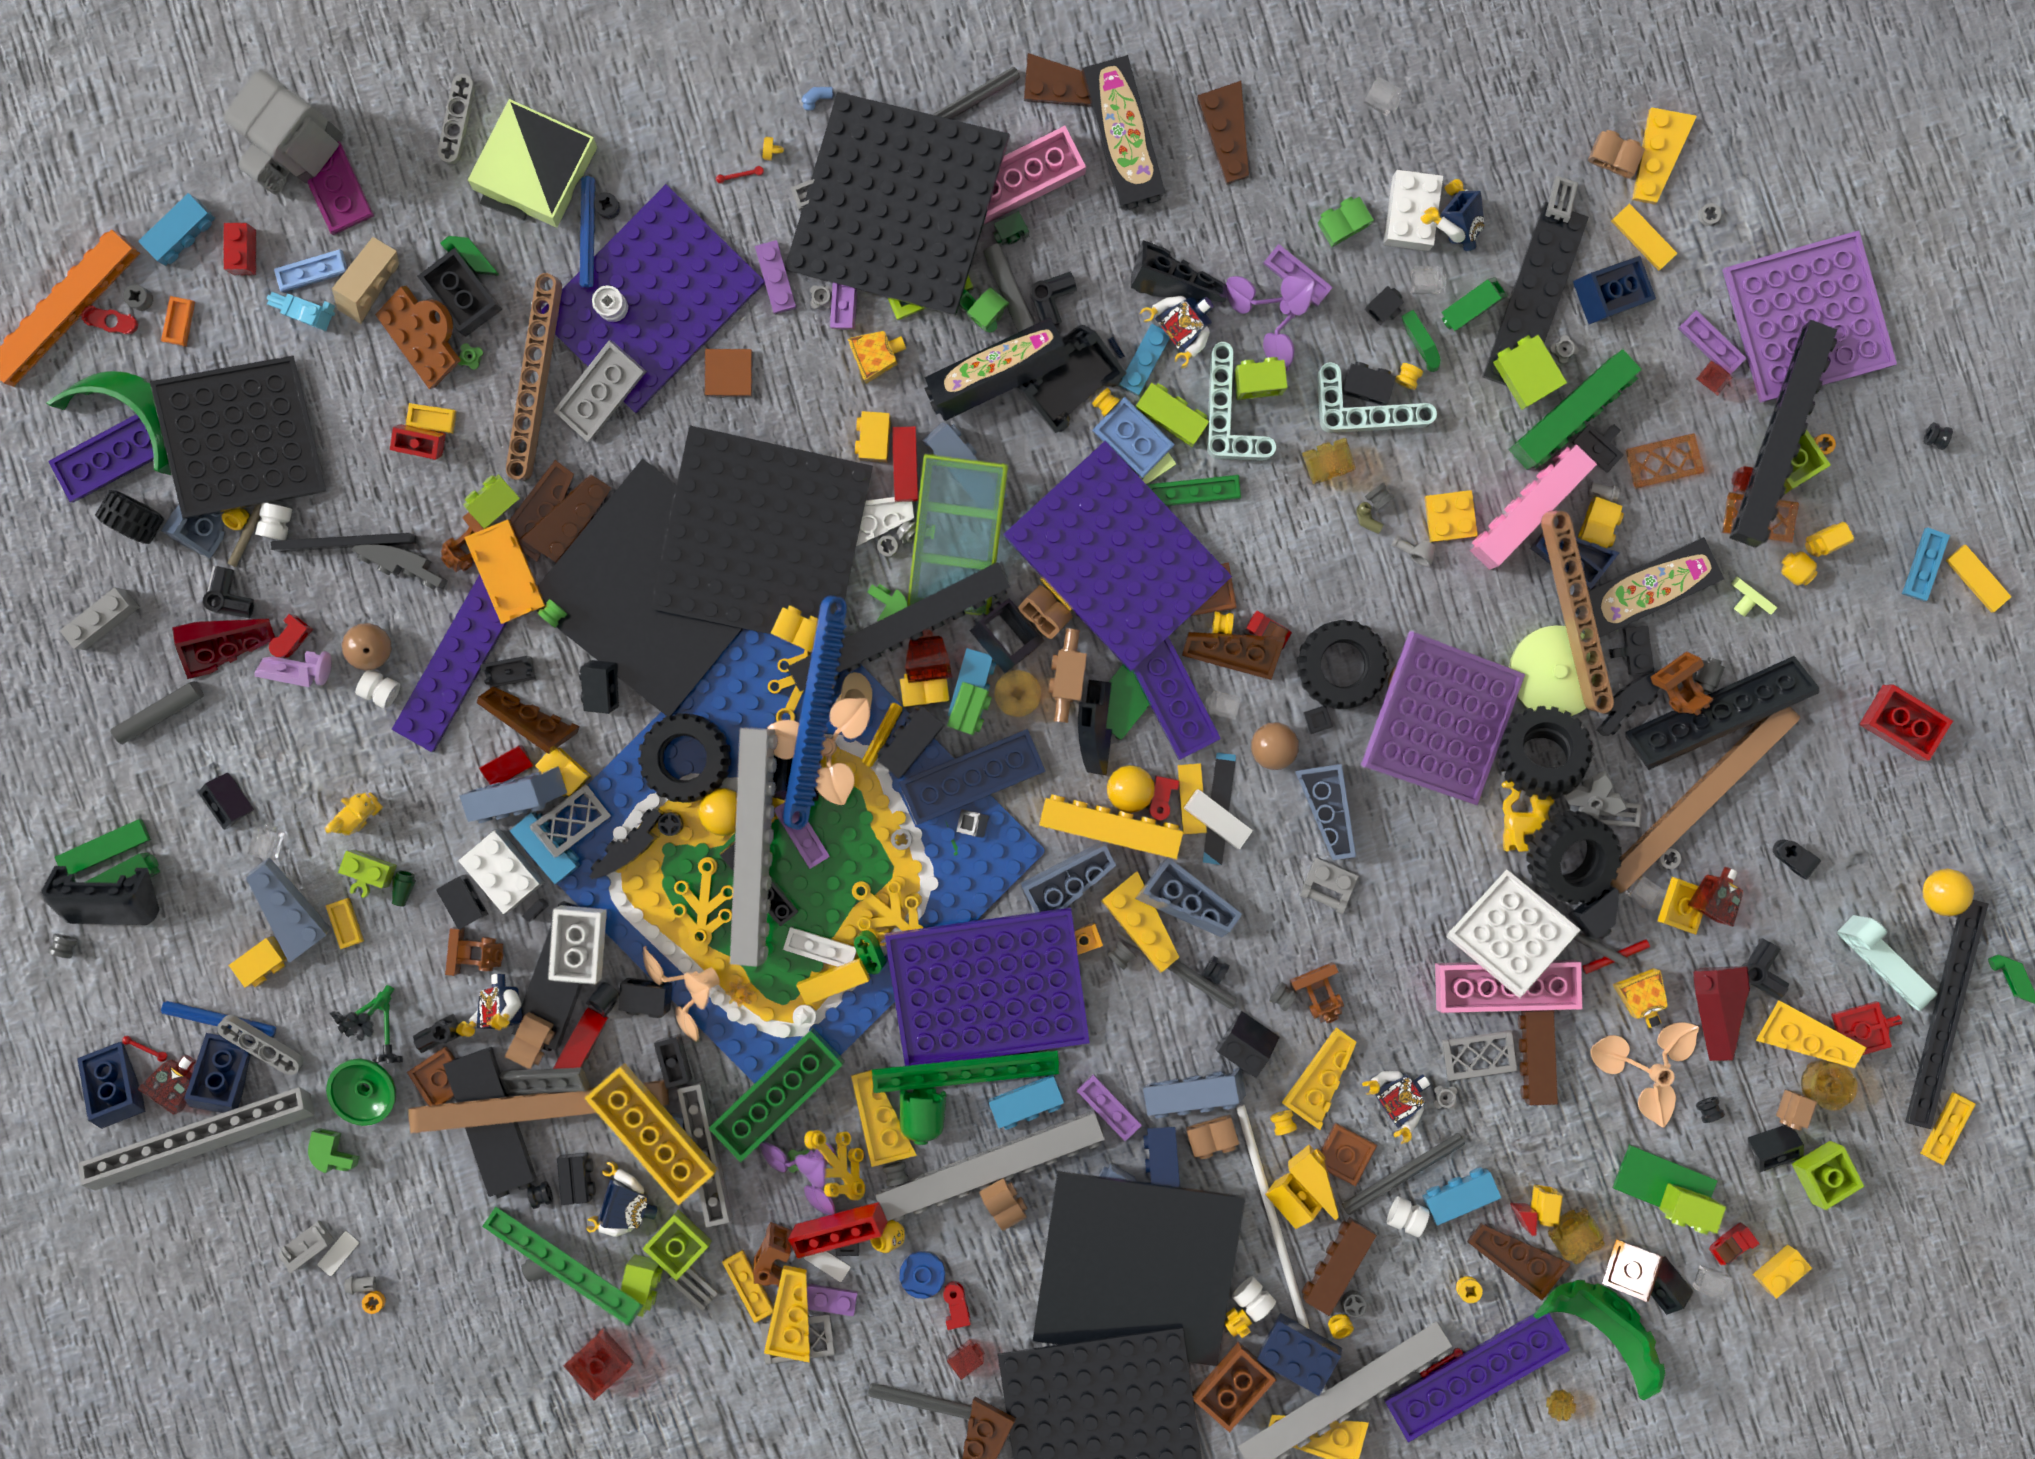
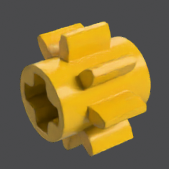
M1234 1307L1226 1313L1228 1319L1224 1324L1233 1337L1239 1334L1241 1338H1244L1251 1333L1249 1326L1253 1323L1243 1309L1237 1312Z

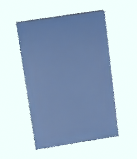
M1126 397L1092 430L1103 442L1106 441L1142 479L1175 446Z

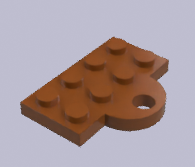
M406 285L401 286L375 314L428 389L435 388L461 361L448 343L453 331V322L448 309L441 302L432 299L418 302ZM436 311L440 315V322L435 318Z

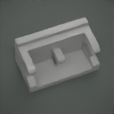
M319 1220L280 1249L281 1252L278 1255L287 1267L288 1272L292 1273L334 1242V1239Z

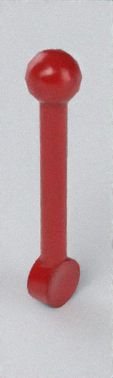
M756 166L754 170L725 176L719 174L716 177V181L723 183L725 180L753 174L761 176L764 170L761 166Z
M124 1036L122 1039L124 1044H131L156 1056L160 1062L167 1060L165 1052L154 1051L133 1041L130 1036Z
M1455 1348L1452 1354L1420 1372V1376L1426 1377L1431 1371L1462 1355L1463 1351L1460 1348Z

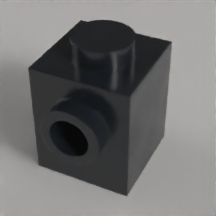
M1387 286L1366 306L1365 310L1381 326L1388 318L1393 320L1402 312L1399 308L1404 303L1402 295L1395 288L1391 289Z

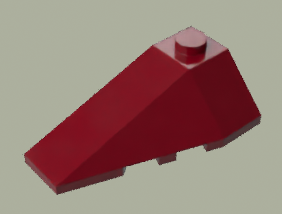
M269 619L200 621L172 627L174 644L187 679L211 674L217 671L218 667L228 661L232 663L237 660V656L247 651L252 652L275 638Z
M1748 966L1699 968L1693 971L1709 1061L1734 1060L1740 1036L1741 1022L1745 1014L1744 1009L1750 992Z

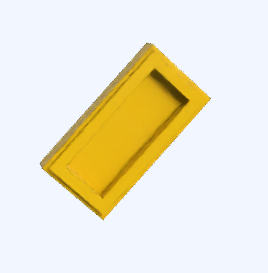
M409 403L406 425L453 434L457 411Z
M350 898L325 906L340 949L364 942Z

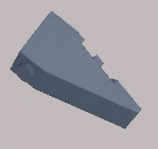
M178 505L161 531L178 543L211 559L223 540L225 533L222 520L224 512L183 520Z

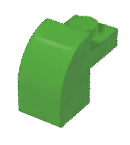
M989 288L969 309L967 315L986 331L995 320L999 321L1004 315V309L1009 302L993 288Z
M881 584L877 587L871 585L867 593L886 605L877 621L908 607L906 598L899 590L896 589L891 597L889 595L891 591Z
M322 1128L311 1132L308 1156L313 1166L323 1173L331 1171L334 1166L337 1170L349 1171V1169L358 1165L360 1156L337 1151L341 1137L339 1132Z

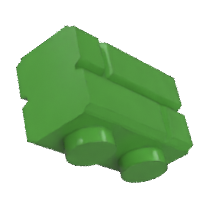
M962 682L947 726L973 736L975 731L980 733L984 719L980 718L983 709L988 710L992 697L988 696L989 691Z

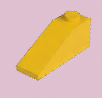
M1308 1145L1288 1161L1289 1171L1332 1218L1337 1220L1339 1218L1338 1207L1326 1168V1159L1319 1149L1314 1150Z

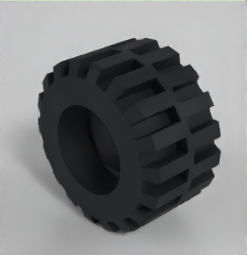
M114 490L108 491L95 514L97 519L109 528L143 544H150L164 521L161 514L126 494Z

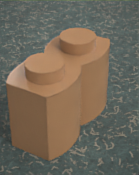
M1606 130V132L1602 131L1597 136L1587 161L1630 179L1635 175L1645 149L1636 140L1628 139L1626 141L1620 138L1617 132Z
M1041 585L1018 606L1025 618L1035 623L1038 630L1049 639H1052L1073 618L1068 608L1056 601L1053 594Z
M528 1012L524 1016L505 1057L528 1069H531L535 1064L539 1065L545 1054L542 1052L544 1044L549 1045L555 1034L552 1031L554 1024Z
M1784 1090L1776 1116L1781 1118L1780 1123L1799 1131L1802 1130V1127L1808 1129L1817 1101Z
M1230 1114L1186 1127L1194 1157L1207 1159L1213 1156V1152L1222 1150V1153L1230 1152L1236 1149V1145H1239Z
M1003 1178L979 1192L983 1203L1002 1231L1027 1218L1025 1210L1028 1208L1022 1197H1016L1018 1192L1012 1182L1007 1183Z

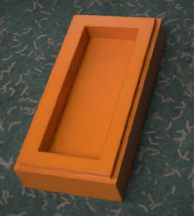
M170 296L161 338L162 342L187 347L195 301Z

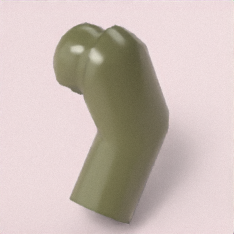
M1362 502L1356 509L1359 524L1379 534L1384 524L1374 520L1371 514L1372 506L1368 502Z

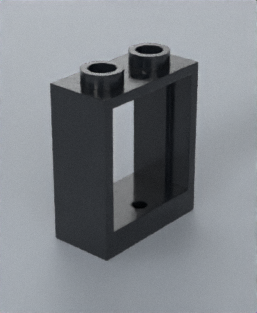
M1010 598L1003 603L997 601L989 608L990 613L988 615L984 612L974 620L976 625L969 630L1004 673H1007L1045 641ZM998 615L1003 618L1024 644L1012 656L986 626Z

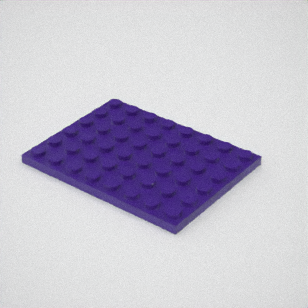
M665 184L594 256L593 287L585 288L580 286L579 271L562 289L555 335L587 366L591 364L609 340H613L647 372L623 401L637 414L765 284V281ZM613 286L627 300L628 311L620 321L609 322L603 319L594 309L592 298L595 291L600 287ZM549 304L541 310L542 314L549 311Z
M1106 441L1097 447L1003 534L1010 544L1130 672L1232 577Z
M1071 908L885 933L905 1066L988 1058L1090 1043Z

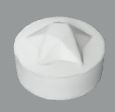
M800 1005L793 1012V1021L800 1028L811 1027L817 1018L815 1009L810 1005Z

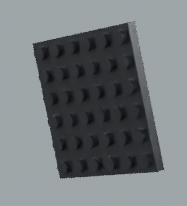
M294 355L150 381L183 520L261 505L262 503H271L326 492Z

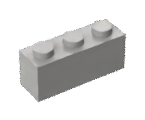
M114 587L62 628L60 632L73 649L86 650L140 607L126 589Z

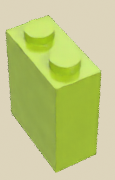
M1530 335L1524 337L1517 342L1518 347L1513 350L1510 347L1504 349L1497 354L1499 358L1493 362L1521 410L1567 383L1539 335L1533 338Z

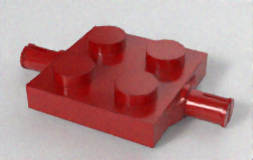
M1877 1001L1831 1014L1835 1031L1866 1047L1862 1055L1892 1047L1889 1038V1028L1902 1025L1900 1015L1886 1019L1882 1013L1880 1003Z

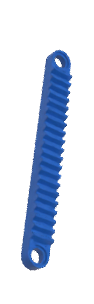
M836 596L826 597L820 607L784 805L783 822L787 827L796 830L806 826L810 808L814 805L812 797L816 796L814 788L818 786L816 783V779L819 778L817 770L821 768L819 760L823 758L821 755V751L824 750L822 742L826 740L824 732L828 731L826 723L830 720L827 715L831 711L829 705L833 703L831 695L835 693L832 687L836 685L834 677L838 675L836 667L840 665L837 661L841 657L839 649L843 647L841 639L845 638L843 630L847 627L844 624L847 611L846 602ZM833 602H836L837 611L832 615L830 607ZM798 811L799 819L796 823H793L792 816Z

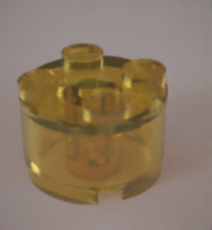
M1347 438L1334 441L1333 446L1330 442L1316 446L1318 451L1311 449L1302 453L1313 484L1328 481L1333 477L1342 476L1356 470Z
M1013 670L1007 672L998 680L994 691L995 700L998 707L1005 714L1012 717H1024L1037 708L1041 699V688L1037 679L1030 673L1022 670ZM1016 687L1020 691L1024 690L1025 694L1021 695V700L1011 696Z
M1827 1060L1811 1062L1807 1065L1801 1078L1803 1095L1817 1101L1816 1105L1828 1110L1843 1109L1844 1106L1855 1099L1858 1085L1856 1078L1846 1066Z
M1580 1208L1582 1212L1576 1213L1575 1210H1571L1560 1216L1559 1224L1554 1223L1553 1231H1548L1549 1238L1563 1258L1572 1261L1574 1264L1581 1263L1588 1254L1600 1250L1605 1245L1603 1241L1604 1233L1585 1208Z

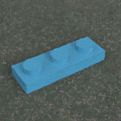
M1151 323L1125 371L1127 374L1122 377L1123 380L1118 386L1139 397L1170 339L1163 329Z
M1924 528L1902 592L1903 595L1923 602L1928 601L1950 535L1931 528Z

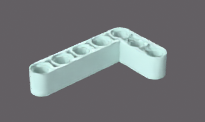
M1219 342L1214 346L1210 357L1207 452L1216 459L1268 460L1276 451V443L1272 438L1266 436L1230 435L1233 348L1227 342ZM1224 349L1228 353V358L1219 359L1216 356V351ZM1223 372L1227 376V381L1223 383L1218 382L1215 379V374ZM1222 395L1226 399V404L1223 406L1217 405L1214 402V397ZM1221 418L1225 422V427L1217 429L1213 425V420ZM1220 441L1224 445V451H1214L1212 443ZM1236 443H1245L1247 452L1239 453L1235 447ZM1259 444H1268L1270 446V453L1262 454L1259 451Z
M1331 362L1326 363L1317 374L1320 425L1325 432L1338 433L1422 428L1430 425L1437 417L1436 408L1429 403L1343 408L1342 380L1339 366ZM1329 369L1333 371L1334 379H1326L1323 375L1324 370ZM1328 392L1333 393L1336 397V402H1327L1325 394ZM1420 410H1426L1429 413L1430 419L1428 421L1420 418ZM1398 411L1406 414V422L1397 420L1396 413ZM1380 413L1384 418L1383 423H1376L1373 420V414ZM1351 414H1356L1360 417L1359 425H1354L1350 422L1349 417ZM1334 416L1337 419V426L1328 425L1326 417Z
M1853 915L1837 931V934L1916 1010L1922 1011L1937 995L1934 989L1882 940L1887 931L1874 919Z

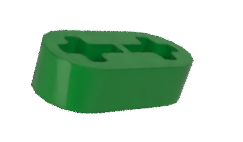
M868 930L860 932L854 940V947L866 971L869 974L876 975L886 964L885 956L874 933Z

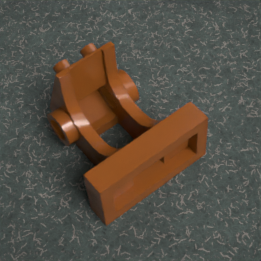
M469 512L462 517L469 525L468 530L457 540L452 537L442 545L441 559L448 568L452 567L455 572L461 569L466 571L474 564L471 552L466 555L460 548L466 543L464 537L484 529Z
M1687 651L1651 676L1654 685L1667 691L1670 698L1669 704L1678 713H1695V715L1701 713V708L1704 707L1706 709L1710 707L1709 703L1713 701V698L1705 695L1702 686L1694 682L1692 678L1693 673L1704 666L1702 658ZM1682 682L1683 686L1678 689V684Z
M450 928L445 975L455 976L460 974L461 964L478 965L480 971H493V967H501L503 944L496 943V938L482 937V941L464 939L465 928ZM472 946L481 947V959L471 958Z
M1333 962L1289 980L1295 991L1305 987L1312 1003L1309 1006L1310 1012L1314 1019H1319L1320 1023L1325 1021L1326 1023H1331L1338 1020L1339 1015L1342 1014V1007H1344L1341 996L1339 994L1334 995L1328 977L1339 973ZM1325 986L1329 999L1318 1003L1313 991Z
M773 1222L769 1223L766 1229V1236L754 1257V1284L764 1286L773 1284L779 1287L783 1268L776 1265L774 1261L776 1259L784 1262L788 1261L791 1255V1244L788 1238L792 1230Z

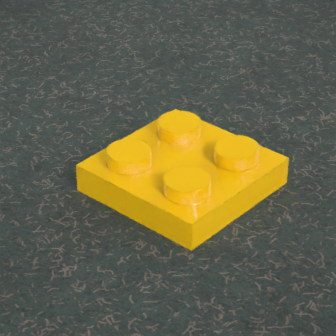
M1472 490L1424 497L1430 543L1478 536Z
M1671 877L1657 921L1696 935L1710 890Z

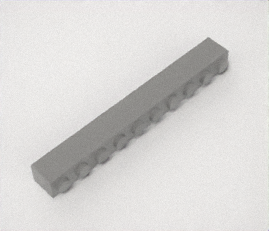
M740 728L730 964L759 966L765 963L768 957V947L766 946V937L769 934L767 914L770 910L768 890L771 887L769 867L772 864L770 843L773 841L771 820L774 817L772 796H774L776 789L775 782H773V772H775L777 766L776 759L774 758V749L778 743L775 729Z
M298 1087L78 1163L81 1185L96 1191L314 1116L311 1093Z
M1092 1110L913 1177L904 1184L877 1191L876 1198L887 1221L894 1220L898 1222L905 1218V1214L910 1212L919 1214L927 1210L926 1206L934 1203L936 1206L943 1205L949 1202L948 1198L956 1195L958 1198L967 1196L971 1193L970 1190L979 1187V1190L985 1189L998 1179L1004 1178L1007 1181L1014 1177V1173L1020 1171L1023 1173L1031 1172L1036 1169L1035 1166L1038 1164H1052L1058 1161L1057 1157L1065 1154L1066 1157L1076 1155L1080 1152L1079 1149L1088 1146V1149L1095 1148L1101 1145L1102 1140H1105L1095 1111Z
M1436 1321L1323 1392L1320 1396L1312 1399L1239 1445L1238 1448L1245 1459H1275L1276 1457L1284 1459L1291 1454L1289 1449L1295 1445H1298L1300 1449L1311 1442L1309 1437L1317 1432L1320 1436L1330 1430L1329 1424L1336 1419L1341 1423L1351 1416L1349 1411L1357 1407L1360 1411L1371 1404L1369 1401L1371 1397L1377 1395L1380 1398L1391 1391L1389 1389L1390 1385L1397 1382L1399 1386L1409 1380V1373L1414 1370L1420 1373L1430 1367L1428 1361L1435 1357L1439 1361L1449 1355L1448 1349L1452 1345Z

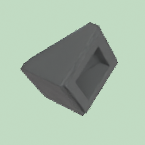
M961 809L956 832L983 838L989 816Z

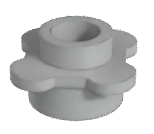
M829 285L825 287L812 286L810 289L812 294L811 307L814 309L818 307L831 308L832 287Z
M1564 335L1558 343L1551 345L1550 351L1558 356L1560 363H1566L1570 356L1578 353V347L1570 340L1569 336Z
M906 521L898 529L897 535L903 544L915 539L916 523Z
M1440 1085L1436 1086L1434 1089L1436 1099L1433 1105L1438 1109L1441 1107L1449 1108L1450 1110L1454 1109L1457 1105V1089L1453 1086L1449 1088H1443Z

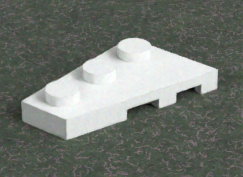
M895 497L866 501L856 547L902 525L906 521L915 519L912 501L895 502Z

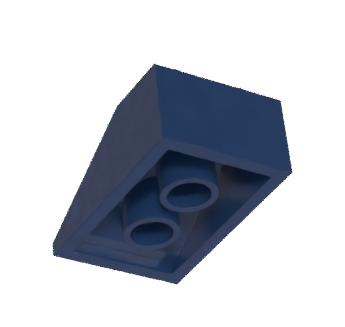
M1641 256L1594 271L1572 281L1588 325L1656 299Z
M206 1033L184 1098L189 1107L220 1113L239 1108L251 1054L221 1035Z
M122 1041L77 1058L89 1122L103 1129L146 1112L142 1090L139 1088V1082Z

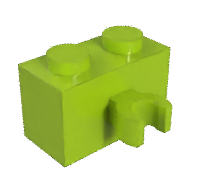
M499 474L496 477L492 475L483 482L484 487L478 492H471L465 498L466 502L463 504L484 529L520 499Z
M347 850L338 873L357 879V882L351 885L350 893H356L357 888L361 887L363 889L361 897L366 898L370 893L368 884L379 888L390 887L397 865L357 850Z

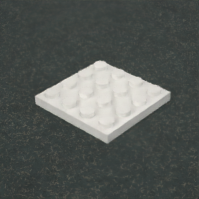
M1506 869L1446 937L1517 997L1521 998L1574 939L1580 929Z

